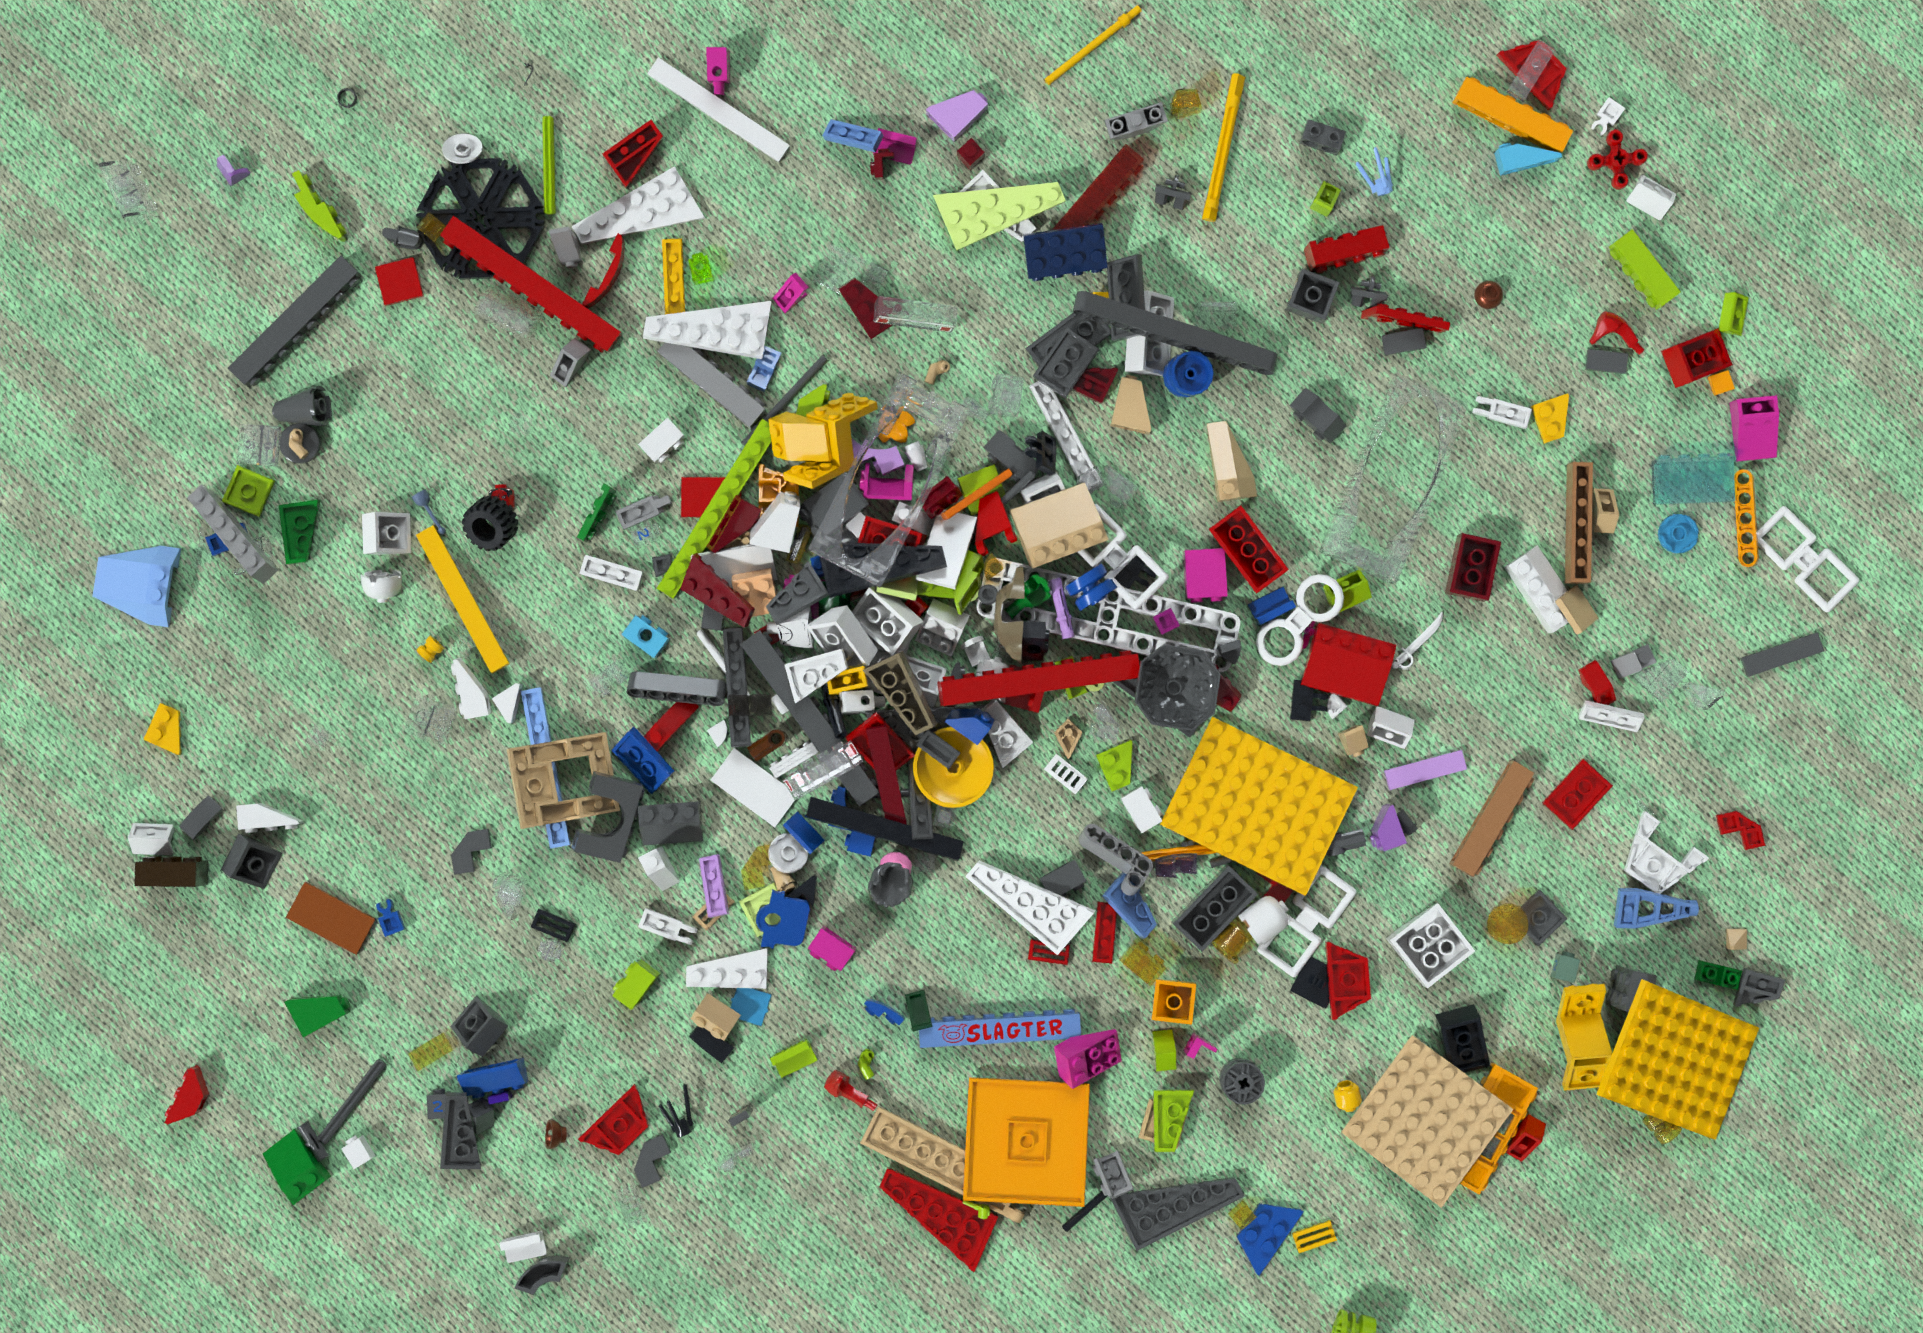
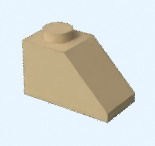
M1593 488V530L1599 533H1614L1619 518L1614 490Z
M1355 725L1338 733L1347 755L1353 754V757H1357L1365 753L1364 749L1368 748V743L1362 725Z

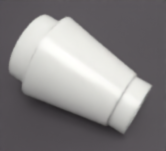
M919 441L904 447L906 450L904 453L917 472L928 468L923 445H920Z

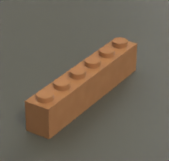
M1571 462L1567 464L1565 584L1591 583L1593 462Z
M1515 761L1508 762L1451 859L1450 865L1472 877L1481 872L1483 860L1485 857L1488 858L1493 851V843L1495 840H1499L1504 832L1502 830L1504 824L1510 822L1514 815L1512 812L1514 807L1518 806L1524 798L1522 795L1524 790L1532 785L1534 772Z

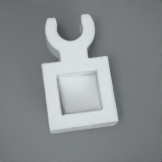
M1608 97L1596 114L1601 119L1595 121L1591 129L1593 130L1596 125H1601L1602 131L1600 135L1602 136L1607 130V124L1609 123L1613 126L1625 110V107Z

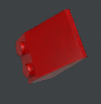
M1719 328L1661 351L1675 388L1733 365Z
M866 516L858 543L886 544L887 546L904 544L905 546L917 547V545H924L927 535Z

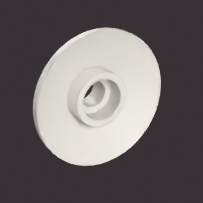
M471 134L451 136L442 146L444 157L450 162L465 164L476 160L483 150L481 141Z

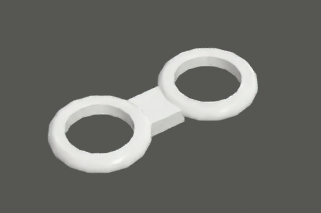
M1322 574L1309 576L1301 583L1297 590L1296 601L1298 607L1287 619L1277 618L1269 620L1260 628L1257 633L1256 645L1259 654L1265 661L1278 666L1292 663L1302 652V632L1312 621L1324 622L1338 615L1343 607L1344 595L1341 586L1335 579ZM1318 582L1329 585L1335 594L1334 606L1330 611L1323 614L1314 613L1305 603V592L1308 587ZM1278 626L1288 629L1295 640L1294 649L1291 654L1282 658L1271 655L1265 646L1266 634L1269 630Z

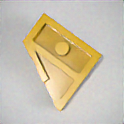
M160 703L143 740L174 754L181 755L180 711Z

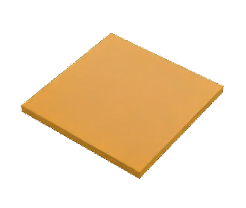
M969 1077L963 1201L1084 1207L1090 1083H1083L1072 1089L1066 1082Z

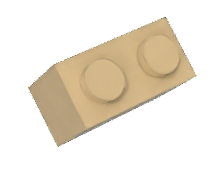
M707 993L693 1013L691 1020L697 1026L704 1027L710 1031L715 1038L724 1041L741 1015Z

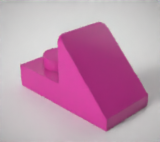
M794 273L772 299L784 313H787L807 296L806 291L809 287L797 273Z

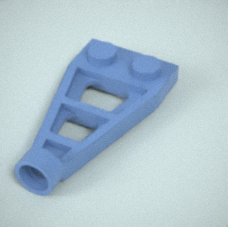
M1618 888L1614 926L1616 928H1640L1689 916H1697L1699 911L1697 900H1683L1639 888ZM1642 900L1653 902V913L1642 917L1638 916L1639 902ZM1661 903L1674 904L1673 912L1670 914H1660Z

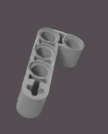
M1095 824L1087 825L1079 835L1078 839L1082 847L1126 874L1121 883V890L1128 896L1135 895L1153 867L1152 861Z

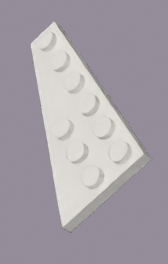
M674 166L576 223L572 228L583 245L614 238L617 233L626 236L670 225L705 219Z
M980 860L966 875L967 879L1057 955L1095 912L1093 909Z

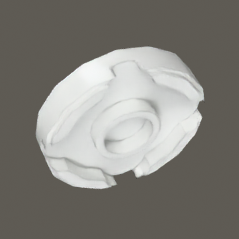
M783 833L771 842L768 856L772 866L778 871L794 873L805 865L808 859V852L791 834Z

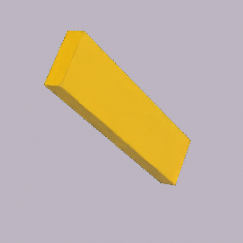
M682 238L662 239L665 315L685 312Z

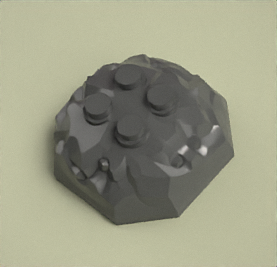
M1163 644L1140 661L1134 702L1151 725L1192 731L1215 714L1221 673L1204 650Z

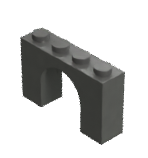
M593 771L588 791L591 794L617 801L622 811L621 820L616 828L603 834L576 829L571 848L577 853L621 863L622 858H625L627 854V839H630L633 833V827H631L633 819L636 820L638 816V802L644 796L643 785L640 782Z

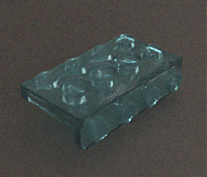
M1719 453L1718 457H1710V454H1698L1697 458H1690V454L1678 455V458H1670V455L1658 456V459L1651 461L1653 505L1735 502L1734 461H1736V456H1730V453Z

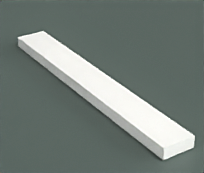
M659 57L647 73L648 76L778 163L790 148L789 144L713 95Z

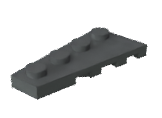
M446 1092L440 1169H481L467 1093Z

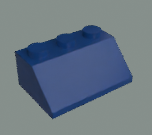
M524 1058L464 1070L457 1075V1080L463 1092L467 1093V1096L472 1095L473 1099L485 1096V1092L492 1091V1094L504 1092V1088L512 1087V1090L520 1089L529 1081Z

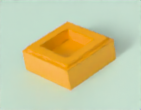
M1729 370L1708 377L1714 396L1735 389Z

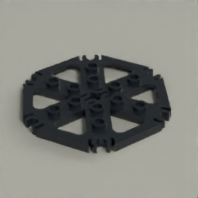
M502 158L476 159L469 163L458 164V168L455 163L450 162L452 165L450 172L441 167V171L445 176L443 177L440 171H437L416 210L417 212H424V214H416L417 218H424L422 224H416L417 228L424 230L417 231L441 270L444 268V272L448 274L450 269L455 268L453 276L460 280L495 279L493 278L494 273L490 270H487V272L483 270H470V261L459 254L461 250L457 247L451 249L448 256L441 254L432 236L436 231H443L453 216L525 265L545 228L544 226H536L537 224H545V221L538 220L537 216L545 214L543 209H536L544 207L520 168L518 167L517 170V166L513 164L512 168L507 170L506 165L508 162L505 159L502 161ZM470 169H492L493 174L479 198L467 179L466 173ZM514 183L521 185L530 200L528 207H500ZM442 186H448L462 209L433 210L431 205L439 189ZM475 211H477V213L481 216H485L483 220L486 227H484V225L480 222H476L478 220V215ZM527 228L530 230L531 235L522 252L514 253L499 229Z

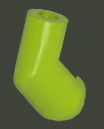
M869 1049L861 1052L857 1062L866 1080L874 1076L870 1068L874 1052Z

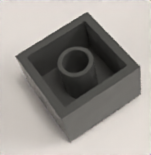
M1302 268L1298 273L1285 310L1322 324L1326 320L1340 282Z

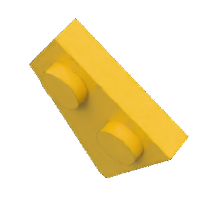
M1568 393L1531 406L1544 444L1564 437L1569 401Z

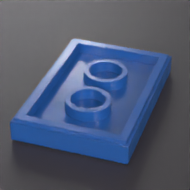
M635 727L631 728L611 750L651 794L674 773L671 766Z

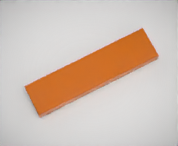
M1009 468L1004 470L941 513V517L943 520H948L1010 478L1012 472Z

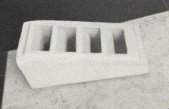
M1057 754L1044 768L1045 771L1074 794L1088 780V778ZM1058 761H1060L1061 764L1056 769V771L1053 772L1051 769ZM1066 766L1067 770L1059 777L1058 773ZM1072 771L1074 774L1067 782L1064 781L1066 776ZM1077 776L1080 777L1079 781L1072 787L1070 784Z

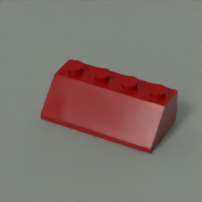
M1241 505L1208 529L1256 594L1289 570Z

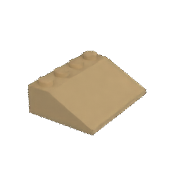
M1085 482L1010 510L1028 564L1032 568L1108 540L1104 525Z

